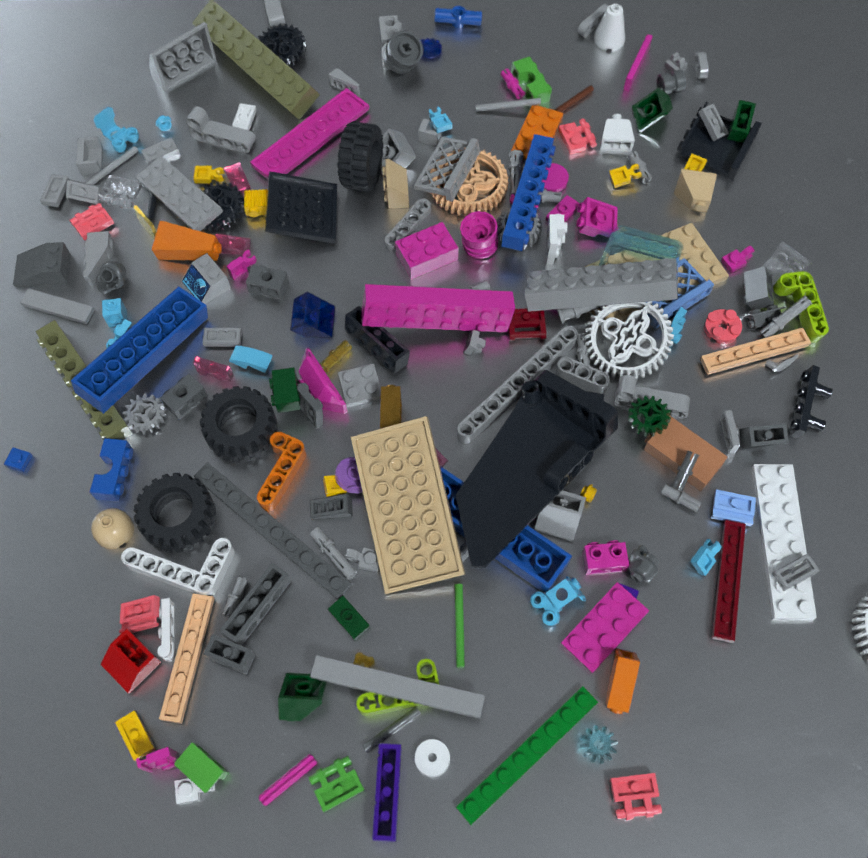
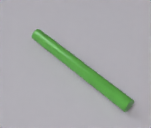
M455 584L457 668L465 667L463 584Z

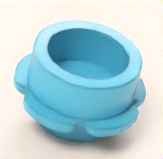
M162 115L155 122L161 131H168L172 127L169 116L165 117Z

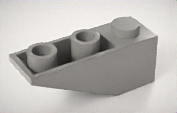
M109 231L87 233V240H85L86 255H84L86 269L83 270V276L91 287H94L101 267L110 262L113 257L114 241Z

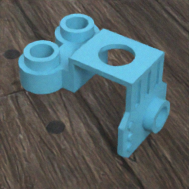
M107 107L98 113L93 121L96 128L101 129L102 134L111 141L114 150L124 152L127 147L126 141L131 143L137 142L139 133L134 127L127 129L125 127L119 128L115 124V113L112 107Z
M566 576L563 581L546 594L543 592L533 593L530 602L535 608L545 609L542 614V620L546 625L555 626L560 621L559 612L563 610L562 607L576 597H579L582 601H586V597L580 591L581 585L577 579ZM560 588H564L568 592V597L564 601H560L556 597V592ZM537 596L541 597V602L539 604L535 602V598ZM549 613L553 615L552 621L547 620Z

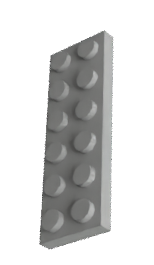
M162 156L158 157L135 176L147 190L191 229L201 231L223 212L218 204Z

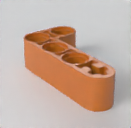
M275 432L271 435L270 444L272 449L280 457L257 494L259 505L266 512L273 511L277 507L306 458L304 444L283 432ZM278 442H284L282 445H276ZM296 449L301 450L299 453H292ZM291 465L289 469H283L284 466ZM276 481H281L280 485L273 486Z

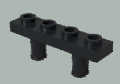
M815 365L804 370L800 377L802 383L797 391L798 401L794 406L793 412L795 414L790 423V437L795 439L806 433L807 427L821 432L826 425L825 420L811 415L814 395L828 399L832 395L833 389L817 382L820 367Z

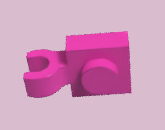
M751 245L746 247L741 253L736 249L723 256L721 262L732 274L746 266V260L753 257L751 253L755 252Z
M246 250L243 253V258L240 256L226 266L233 280L248 271V266L256 263L255 255L248 258L251 256L250 250Z

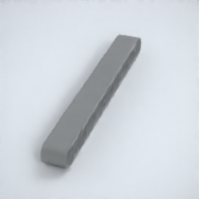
M571 326L564 327L461 421L457 428L459 442L469 444L475 440L522 396L523 383L533 381L543 370L549 371L574 348L578 335L577 330ZM493 406V407H495V408H497V409L491 410V409H489L488 407ZM480 418V419H482L483 421H482V422H477V421H475V419ZM463 431H469L470 433H469V434H463L462 432H463Z

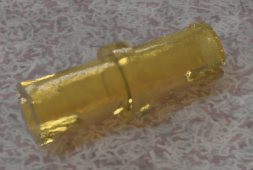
M344 340L319 363L321 367H324L325 373L336 363H340L342 357L352 349L351 345L347 346L349 344L348 341Z

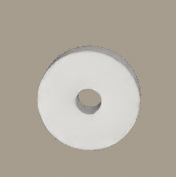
M429 739L418 746L415 752V763L422 774L428 777H436L443 774L448 768L450 753L444 743L439 740ZM430 754L436 755L437 759L435 762L428 760Z

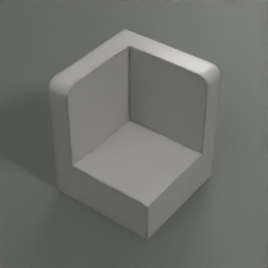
M423 119L418 130V142L437 147L442 133L431 130L430 120Z

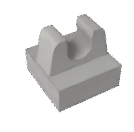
M676 52L665 62L664 66L670 72L676 70L684 71L687 69L688 63Z
M472 330L466 339L463 353L471 355L473 351L481 352L482 348H485L486 340L479 337L480 332Z

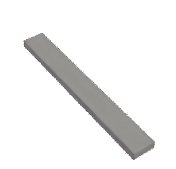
M317 655L310 675L313 679L479 719L485 695Z

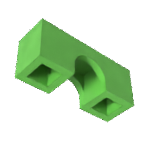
M530 56L512 62L511 74L514 78L518 79L519 85L528 83L526 85L525 97L527 99L541 98V104L550 102L551 86L547 84L544 75L539 72L536 63L532 61Z

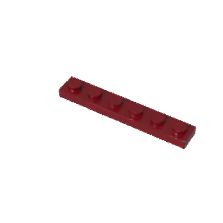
M725 520L723 523L712 639L733 643L736 635L746 524Z

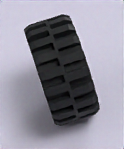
M353 121L344 128V133L339 143L337 162L339 182L347 189L370 191L376 186L381 172L383 135L381 129L376 124Z
M233 386V389L228 390L226 388L222 390V393L214 394L213 400H208L205 404L206 409H202V418L200 419L201 432L209 448L218 457L222 456L223 460L230 461L232 459L233 462L240 463L242 459L247 462L251 461L250 458L254 456L256 458L260 457L262 451L266 452L270 448L268 444L270 443L271 435L277 432L278 429L276 425L277 419L268 398L263 394L261 395L260 391L256 389L251 391V388L243 386V389L239 388V386ZM248 413L256 417L254 426L244 434L232 436L222 432L225 422L236 414Z
M173 473V476L164 474L159 480L155 478L150 486L146 485L142 489L144 491L143 494H139L136 499L138 504L134 505V512L136 513L134 521L137 524V528L145 539L158 550L163 549L168 553H172L173 549L177 553L183 552L184 548L191 550L194 548V544L197 542L201 544L204 541L203 537L205 535L209 536L211 533L209 527L215 524L213 516L216 515V508L214 507L211 495L200 480L192 478L189 474H184L183 476L180 473ZM177 499H186L193 503L192 511L183 523L173 527H165L159 524V515L168 503Z

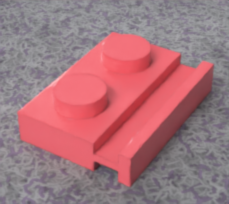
M152 595L122 603L120 609V624L122 627L119 633H122L126 628L134 633L158 627L157 618L159 617L160 597Z

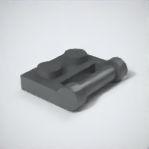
M300 383L297 390L300 395L301 411L318 429L323 426V404L318 398L315 399L311 395L309 386L306 383Z

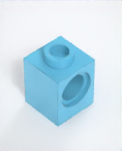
M121 298L102 300L103 318L109 327H115L118 323L122 324L124 319L127 320V309Z

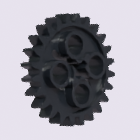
M281 23L278 27L273 25V29L267 28L268 32L262 31L263 36H258L259 40L288 66L290 63L295 65V60L299 62V57H304L303 52H306L305 37L302 31H299L298 27L294 28L293 25L288 27L287 23L284 27H282Z
M217 181L216 185H213L211 182L210 187L204 185L203 192L218 204L223 212L203 230L207 228L208 231H211L214 228L217 232L219 227L224 230L226 225L231 227V222L237 223L235 218H241L239 213H244V197L237 186L233 187L232 183L227 185L225 181L222 185H220L219 181Z

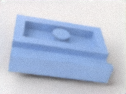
M716 489L711 519L730 520L745 523L746 526L751 527L754 523L756 497Z

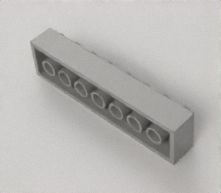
M665 258L654 261L645 260L643 262H626L601 266L591 265L579 268L571 267L569 269L529 272L525 289L528 312L678 299L676 258Z

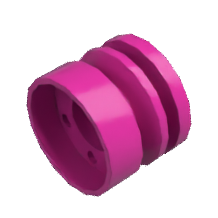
M482 211L473 212L465 216L460 226L462 246L465 253L474 259L490 257L497 250L499 243L496 219L491 214Z

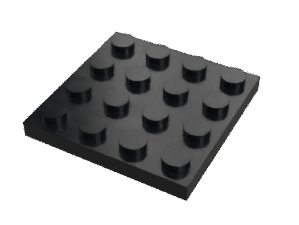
M269 171L265 232L334 244L336 240L337 184Z

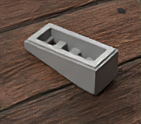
M336 68L329 73L330 86L340 91L347 88L360 97L359 84L343 71Z

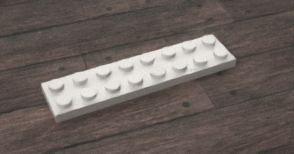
M754 464L752 466L772 620H815L817 616L811 577L783 591V586L777 582V577L772 575L774 571L807 554L793 464ZM807 560L781 573V575L784 577L808 563ZM809 568L786 580L787 584L810 572Z

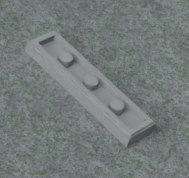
M29 288L20 302L24 307L86 325L95 311L92 306Z

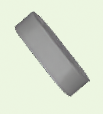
M696 52L694 63L697 79H707L709 68L706 52Z

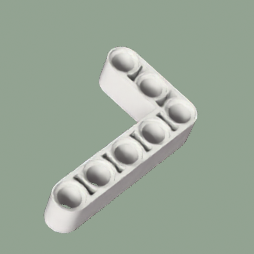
M217 539L200 572L132 547L123 551L121 560L134 572L194 594L215 596L234 557L235 549L228 539ZM228 547L226 552L220 553L221 548ZM133 556H137L134 562L129 563ZM155 563L152 569H147L149 564ZM214 565H220L218 570L211 571ZM174 570L170 576H165L167 571ZM192 576L190 582L184 583L186 577ZM211 583L207 590H202L204 584Z

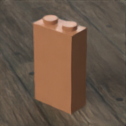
M671 417L667 429H663L662 434L655 432V436L652 437L650 433L644 441L647 443L644 451L676 474L679 471L677 470L678 466L682 465L687 450L693 452L690 460L694 453L700 455L692 469V476H689L687 480L688 483L699 491L705 488L728 458V456L673 417Z

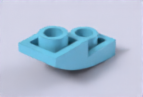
M682 307L678 310L670 326L673 327L671 334L674 335V339L671 341L674 344H677L682 338L680 333L683 329L682 326L687 320L685 318L687 310Z
M235 346L229 362L245 369L247 366H250L265 373L273 355L254 348Z

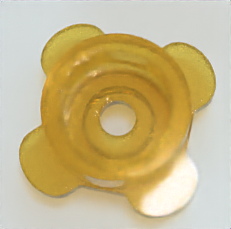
M359 652L355 655L353 664L361 666L360 664L364 663L363 667L371 668L375 660L373 657H367Z

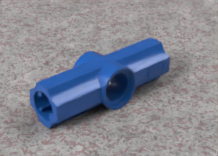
M455 6L452 9L436 8L435 22L450 23L455 28H462L464 25L481 26L482 11L465 10L462 6Z

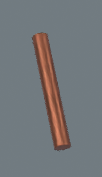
M589 85L554 110L559 112L565 111L594 91L593 86Z

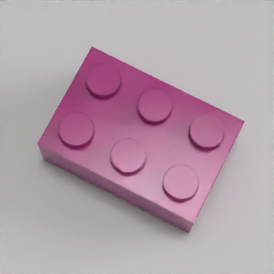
M443 222L395 241L396 255L411 280L458 260V246Z

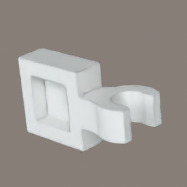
M189 778L175 781L176 804L180 805L201 800L200 793L204 792ZM214 784L213 787L209 790V792L216 790V789H215V784Z

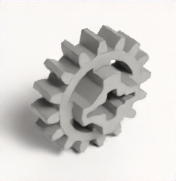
M144 393L142 398L136 395L135 401L130 399L131 404L125 405L127 411H123L124 421L129 429H133L135 433H138L140 430L143 434L146 433V430L152 433L153 427L159 429L158 423H164L162 417L166 416L164 411L166 408L161 400L155 398L153 394L149 398L146 393Z

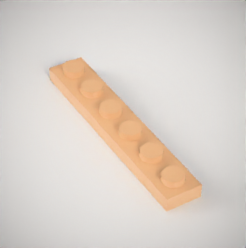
M799 328L701 356L700 361L706 374L709 375L805 348L811 344V341L804 328Z
M194 593L192 595L159 717L161 721L179 724L183 722L215 599L213 596Z

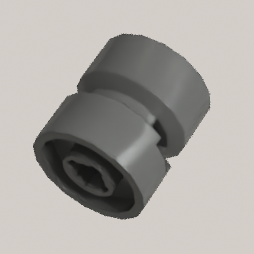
M676 70L670 74H659L656 80L657 88L659 87L667 94L684 91L686 88L684 71Z

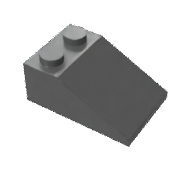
M64 242L44 243L18 254L13 285L67 284L71 254Z

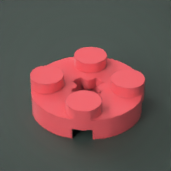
M718 309L708 314L704 323V331L707 337L717 340L716 343L730 344L740 335L742 322L734 310ZM724 324L727 327L726 329H723V327H719V325Z

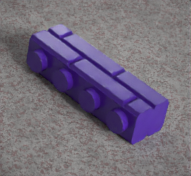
M381 743L378 747L376 804L374 807L372 840L377 842H396L402 746L400 744Z

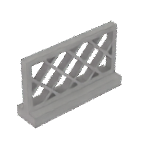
M442 137L414 185L415 190L446 196V200L453 201L480 154L478 139L471 138L470 142ZM445 143L452 145L448 148L443 149ZM461 147H466L463 151L458 152L457 150ZM451 151H455V152H456V154H453V155L448 156V157H447V155H446L447 153H449V152H451ZM444 155V159L436 161L437 157ZM459 158L457 163H450V161ZM448 163L449 166L442 169L439 168L440 165ZM435 167L438 169L433 173H428L430 169ZM452 170L451 175L444 177L443 173ZM441 175V179L433 182L432 178ZM427 180L431 182L427 185H421L422 182ZM445 183L443 189L436 188V186Z

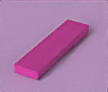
M646 35L630 68L624 84V90L630 91L650 49L652 35Z

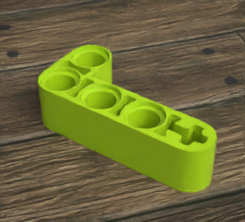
M805 271L783 274L773 285V291L779 296L792 295L794 303L804 295L807 296V300L809 299L812 302L811 306L798 315L802 328H804L811 343H816L828 333L829 327L813 277Z
M430 659L420 660L417 664L418 680L439 684L434 662ZM429 666L432 668V672L429 675H424L420 672L421 668ZM371 692L364 693L357 699V708L363 716H374L422 706L421 704L394 698V702L391 705L386 706L382 703L385 696ZM375 698H378L380 708H377ZM366 700L371 704L368 710H365L363 706Z

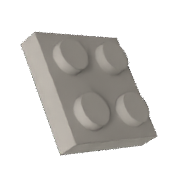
M374 364L338 372L347 408L381 400V387Z

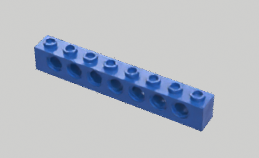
M534 134L503 233L502 247L523 251L524 244L528 245L530 237L528 231H532L534 224L532 218H536L538 210L536 205L539 206L541 201V195L539 194L543 193L545 187L543 180H547L549 173L547 168H550L552 163L550 156L555 154L554 138Z

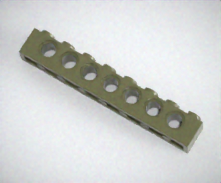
M54 320L35 331L39 336L36 340L42 349L47 348L48 351L45 354L51 362L55 360L56 364L53 366L59 374L63 373L65 375L62 379L69 388L72 386L71 380L87 366ZM74 390L71 391L77 401L81 400L83 402L80 406L86 415L89 413L92 415L90 421L94 427H100L102 430L99 434L103 440L104 438L124 440L133 434L114 406H111L103 414L78 396Z

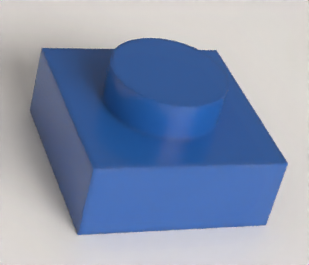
M13 447L4 465L8 468L24 472L33 455L30 452Z

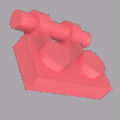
M585 119L579 121L580 126H576L575 122L559 126V133L570 155L586 151V145L590 144L591 148L597 146L596 137L591 133V127Z
M100 203L89 206L82 213L78 212L74 215L75 217L69 220L84 241L87 239V233L100 232L114 224L113 219Z
M655 773L610 779L614 803L623 802L624 809L615 810L617 819L633 820L634 817L645 816L650 818L654 817L655 814H662L661 805H652L651 798L660 796ZM643 799V806L632 807L631 800Z

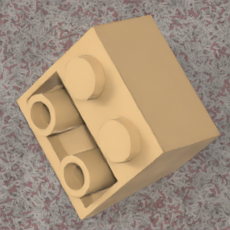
M385 159L386 166L382 167L383 177H386L383 178L385 202H388L389 209L409 208L407 169L390 159Z

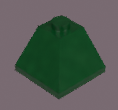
M659 87L632 106L639 132L641 133L673 109L670 96Z
M286 673L278 697L279 720L290 722L303 720L322 704L327 682L313 679L310 677L311 674Z

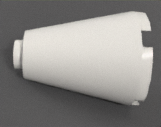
M618 4L608 6L594 34V42L602 50L612 49V51H616L624 45L623 8Z

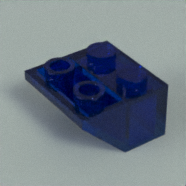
M308 291L294 299L290 331L303 337L331 338L333 335L335 305Z

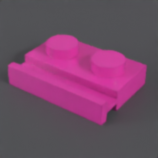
M166 747L147 754V759L137 758L136 762L139 769L149 773L153 772L152 768L155 767L158 769L162 768V771L175 767L174 763L180 755L179 752Z

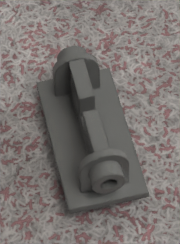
M777 305L766 307L767 311L763 312L760 309L753 310L744 319L749 318V328L766 326V318L768 324L771 323L774 317L777 318L782 314L780 309L785 308V306L778 308Z

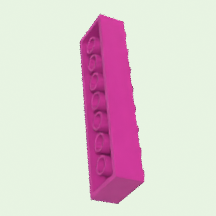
M365 284L362 303V326L508 332L515 311L514 296L512 291Z

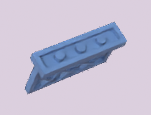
M685 258L677 262V271L682 265L688 270L687 273L678 272V277L687 278V284L678 283V288L686 289V293L678 294V299H674L670 303L652 301V305L656 303L659 305L658 309L663 307V314L668 315L667 320L675 317L681 307L686 310L708 296L714 286L710 279L706 281ZM690 279H695L700 284L697 286L689 285ZM647 313L651 320L650 325L654 329L658 328L660 325L657 320Z

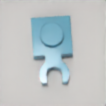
M437 107V112H432L429 109L431 124L437 133L452 129L450 119L446 113L441 114L440 107Z

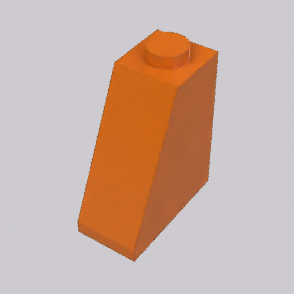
M615 648L606 697V706L613 713H629L640 660L635 652Z

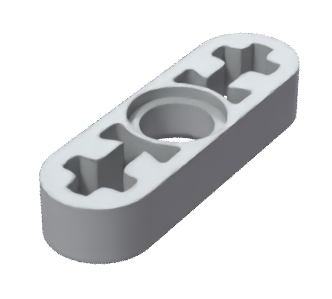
M603 4L580 24L577 31L578 34L587 37L598 28L608 5Z

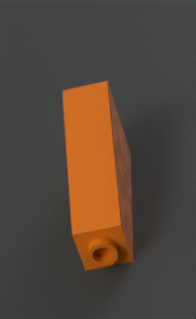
M159 221L151 250L158 260H196L207 253L213 261H218L222 246L215 235Z

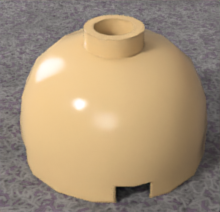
M108 508L95 516L92 521L91 532L93 538L100 546L106 549L120 548L119 546L130 541L134 533V524L124 511L117 508Z

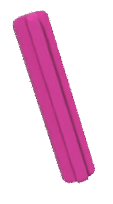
M308 754L259 795L261 803L267 806L317 764L315 758Z

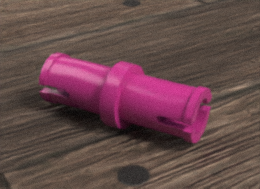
M508 68L505 71L503 70L500 76L506 82L507 88L513 92L516 99H520L519 95L523 98L525 92L520 87L518 79L514 78Z

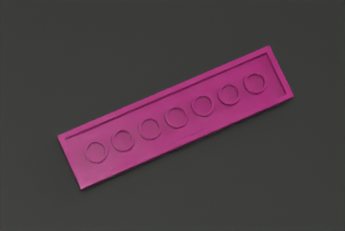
M344 89L250 161L251 167L267 180L269 171L288 174L343 131L348 123L357 120L369 110V104L349 89Z

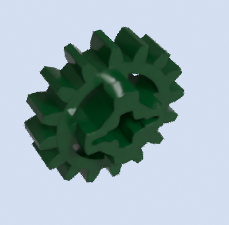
M644 396L643 400L637 398L636 403L632 402L631 409L628 411V422H632L631 428L637 427L636 433L643 431L644 436H647V433H651L652 437H654L655 432L662 434L663 429H667L668 423L671 420V417H669L671 410H666L667 403L662 405L661 398L655 401V396H652L651 399Z

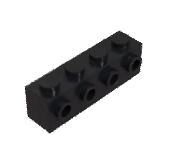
M360 306L345 315L344 328L346 332L356 338L361 346L367 348L373 357L378 358L385 368L390 369L395 374L408 364L410 351L384 327L362 326V308Z

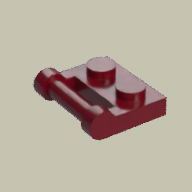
M528 308L515 309L509 326V341L524 338L546 339L544 310L528 312ZM539 327L540 331L515 332V328Z

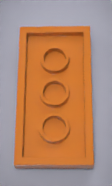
M539 105L531 106L511 151H522L524 154L522 160L526 161L534 134L554 138L562 121L563 113Z

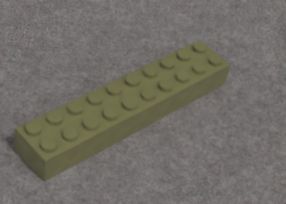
M209 0L192 24L197 27L206 22L211 41L300 120L320 94L214 0Z

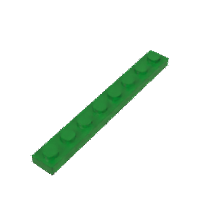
M584 686L456 807L470 826L598 703Z

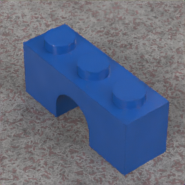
M104 438L100 457L105 464L113 465L106 474H94L90 493L97 500L119 502L120 495L124 492V479L129 473L128 464L129 460L133 457V448L127 440Z

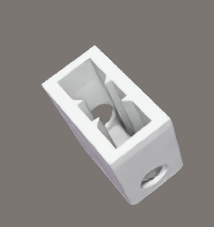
M614 114L612 119H607L600 150L632 152L635 139L630 120L622 119L620 114Z

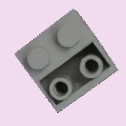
M562 490L539 513L534 530L573 542L586 497Z

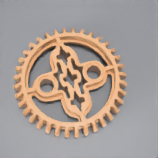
M483 150L482 152L480 151L457 193L458 200L448 201L446 196L431 194L436 204H440L441 208L445 207L446 212L451 210V214L456 212L458 217L460 214L467 216L477 211L487 212L488 210L491 212L493 208H497L498 204H501L507 193V171L504 164H501V161L497 160L496 156H492L491 152L486 154L485 150ZM451 151V154H450V153H447L446 155H447V157H448V156H451V155H453V154H456V152H455V151ZM459 158L450 161V163H457ZM445 163L440 165L439 168L442 169L449 165ZM479 164L490 169L495 176L491 172L480 171ZM435 167L431 169L430 173H433L438 169ZM452 170L443 173L444 177L451 175ZM441 175L432 178V180L434 182L436 180L441 179L442 177ZM445 183L436 186V188H440V186L444 188ZM492 191H494V192H493L490 196H488L487 198L482 199V200H479V201H476L478 194H480V195H488V194H490Z

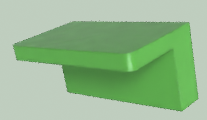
M193 742L174 763L204 793H208L218 779L224 780L229 773L200 745Z

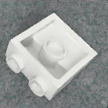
M550 214L546 234L547 264L554 265L555 258H558L559 250H561V245L565 243L567 222H564V215Z

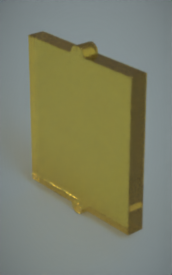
M137 205L134 206L139 223L155 239L156 230L153 223Z

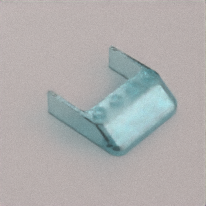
M619 226L610 235L599 266L606 265L612 247H618L661 260L676 258L678 267L684 246L675 239L626 226Z

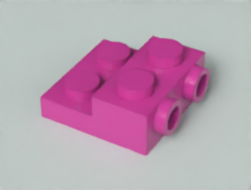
M587 197L579 204L577 212L580 213V217L577 220L579 233L594 238L597 234L612 239L617 236L618 207Z

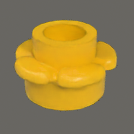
M592 484L589 486L585 485L580 493V496L586 497L585 501L591 503L597 492V489L592 487Z

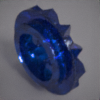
M427 37L426 40L421 39L423 46L422 57L435 58L441 53L442 44H440L439 40H435L434 37L432 39Z

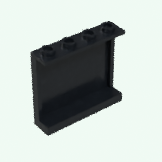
M706 101V103L704 104L703 108L707 107V105H708V102H707V101ZM697 112V119L693 118L690 124L691 129H687L683 137L685 139L684 142L680 141L677 147V151H679L677 158L685 162L688 161L691 154L707 159L704 167L705 170L733 181L762 123L755 121L753 127H750L749 134L744 143L728 140V134L713 141L700 114ZM720 115L729 132L732 120Z

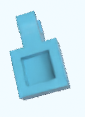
M707 539L704 542V547L701 546L690 562L700 575L706 576L715 564L716 559L714 556L722 547L718 541L713 544L710 539Z

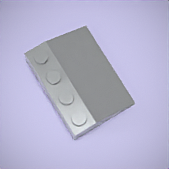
M204 22L150 53V72L154 82L164 92L217 61L207 23Z

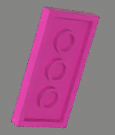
M617 582L561 644L593 673L645 617L649 610Z

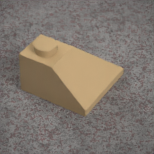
M681 169L674 194L689 210L707 212L711 203L717 174Z

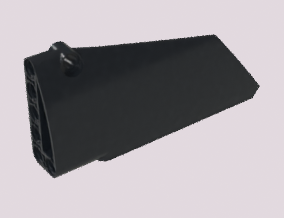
M543 370L533 381L523 383L522 396L456 494L472 568H486L591 462L594 452L618 429V412L614 406L548 370Z

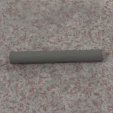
M414 707L362 746L368 753L420 715V711L417 707Z

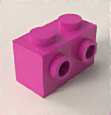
M617 540L609 541L607 544L591 542L584 546L582 554L586 575L627 571L629 561L625 542L619 543Z

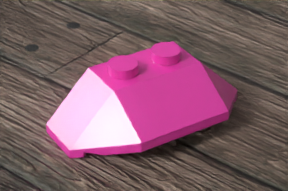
M310 348L305 349L298 371L300 376L299 384L306 383L309 386V392L315 399L318 398L321 401L323 410L347 413L345 401Z

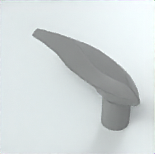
M793 355L785 360H781L779 363L768 359L765 366L772 369L773 372H779L790 366L799 355Z

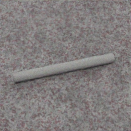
M541 98L476 105V112L541 105Z
M133 146L85 183L96 184L139 152L138 149Z

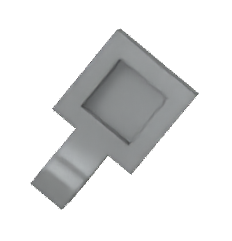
M363 547L362 553L353 549H347L346 559L358 562V569L378 573L379 563L376 550Z

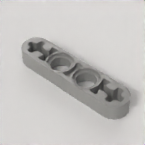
M419 199L387 234L385 246L388 250L396 251L394 240L396 239L397 241L411 235L430 214L431 203L429 200ZM412 216L418 218L416 221L409 220V218ZM400 228H406L408 231L406 233H400L398 230Z

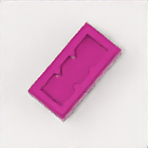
M566 195L549 212L546 220L549 222L550 214L564 215V222H566L577 211L580 203Z

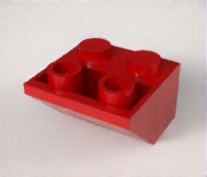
M126 628L110 644L100 665L130 694L161 661Z

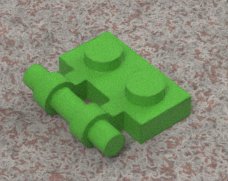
M349 756L334 760L333 764L324 769L319 768L315 770L316 773L308 777L311 785L319 781L322 787L314 792L324 813L365 791L355 769L348 773L345 771V767L352 764ZM338 771L340 777L328 783L326 777Z

